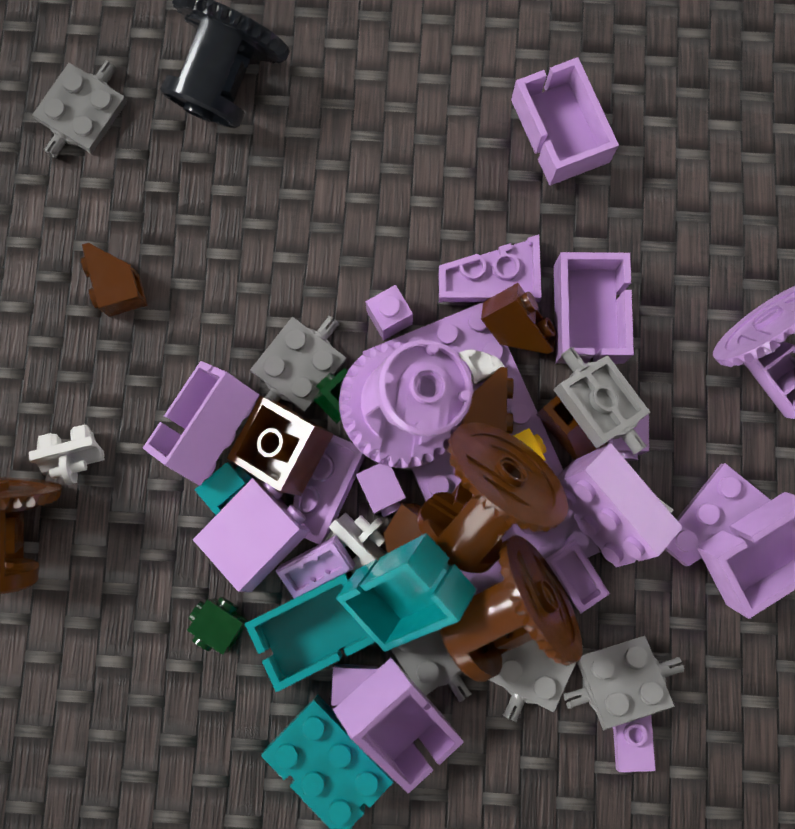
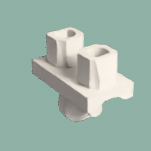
M85 424L73 427L70 430L71 441L62 443L61 438L57 434L49 433L38 436L37 450L29 451V461L36 463L43 475L50 474L51 479L62 477L67 485L77 483V473L87 470V464L105 460L104 451L96 442L91 429Z
M344 513L329 526L331 531L326 540L337 535L343 546H348L356 554L353 558L355 566L351 570L353 574L358 568L376 559L379 560L381 556L387 554L380 547L385 542V538L377 531L383 524L379 517L370 524L362 515L354 521L347 513Z

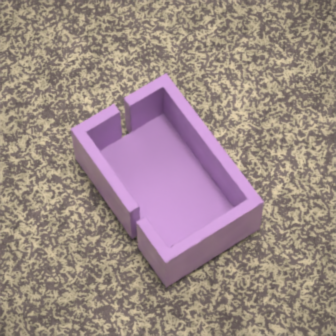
M578 57L550 67L548 76L542 70L516 80L511 101L535 154L540 153L538 161L549 186L610 163L619 144Z
M560 252L554 264L556 363L567 364L561 357V354L571 347H574L585 364L592 357L593 362H597L607 355L614 364H624L634 355L632 290H626L631 284L630 253Z
M200 361L164 415L185 429L181 435L159 422L143 449L168 468L200 486L204 479L210 477L214 472L216 461L223 450L228 448L234 441L236 430L243 419L251 414L259 394L228 372Z
M611 443L572 461L557 476L566 493L568 511L572 510L575 513L573 517L578 522L581 531L591 537L601 549L605 559L613 563L615 567L635 563L636 560L643 561L658 557L683 528Z
M783 492L730 525L731 533L722 530L696 546L726 605L748 619L795 590V495Z
M392 658L385 662L333 709L350 738L408 794L433 771L414 744L417 738L420 739L439 765L464 743L443 714Z

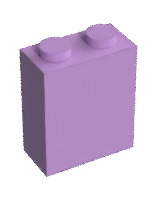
M254 478L193 539L238 592H252L310 532L304 524L305 516L295 506L290 505L288 507L280 499L283 495L282 492L264 481Z

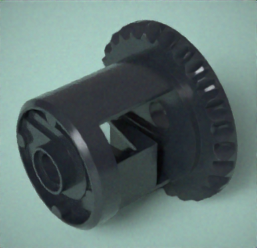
M173 0V7L177 9L178 13L184 15L186 23L196 29V34L179 77L167 75L160 88L162 94L197 118L230 128L239 127L245 112L234 104V100L250 60L269 61L273 64H279L287 60L290 53L289 47L282 39L263 25L217 1Z

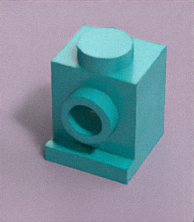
M226 462L194 490L212 512L217 515L252 477L242 467L238 466L235 468L234 465Z

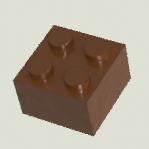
M260 395L227 459L278 491L301 496L334 434L288 407Z

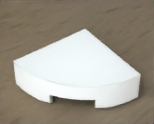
M471 349L459 353L461 359L467 363L472 371L471 379L473 386L491 377L500 367H505L497 357L482 351Z

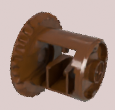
M471 422L460 425L448 441L450 445L447 451L451 454L450 465L455 468V476L462 481L452 493L438 492L429 498L419 509L417 521L421 535L428 533L450 558L447 562L448 565L452 566L455 564L459 570L464 572L484 573L490 570L499 560V551L503 543L502 537L513 524H517L521 530L529 528L532 532L540 530L549 531L552 528H556L566 518L568 501L563 486L555 473L529 446L497 427Z
M0 477V594L27 589L39 580V563L32 559L23 558L24 510L57 501L62 490L60 484L39 479Z
M518 535L506 539L499 551L500 558L498 562L502 567L500 573L504 580L474 595L458 622L439 629L444 645L455 664L465 675L478 682H485L499 675L502 669V654L532 639L538 644L540 650L545 651L548 658L565 666L578 662L583 652L579 625L561 583L540 552L530 542Z

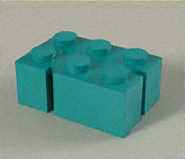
M425 533L381 556L379 560L376 559L358 568L336 599L384 651H388L458 622L477 589L455 564L449 567L447 562L450 558L428 533Z
M347 573L245 623L258 654L269 648L273 652V655L264 659L262 663L276 692L339 661L343 656L341 648L345 647V654L349 656L375 642L336 599L350 579Z
M318 694L261 754V757L283 780L289 775L293 778L290 787L330 829H350L364 815L365 805L370 808L394 782L350 738L333 709Z

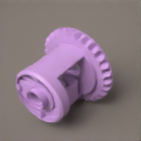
M795 286L764 302L742 318L720 339L713 351V357L720 365L732 367L734 365L740 366L744 363L783 416L790 419H795V358L790 354L795 353V345L787 343L785 340L789 335L795 334Z
M416 340L409 343H385L372 348L354 362L343 380L339 396V410L344 429L353 444L363 454L380 464L395 468H412L424 465L439 457L449 447V439L460 426L461 420L465 417L471 405L473 394L472 379L461 357L451 348L439 342Z

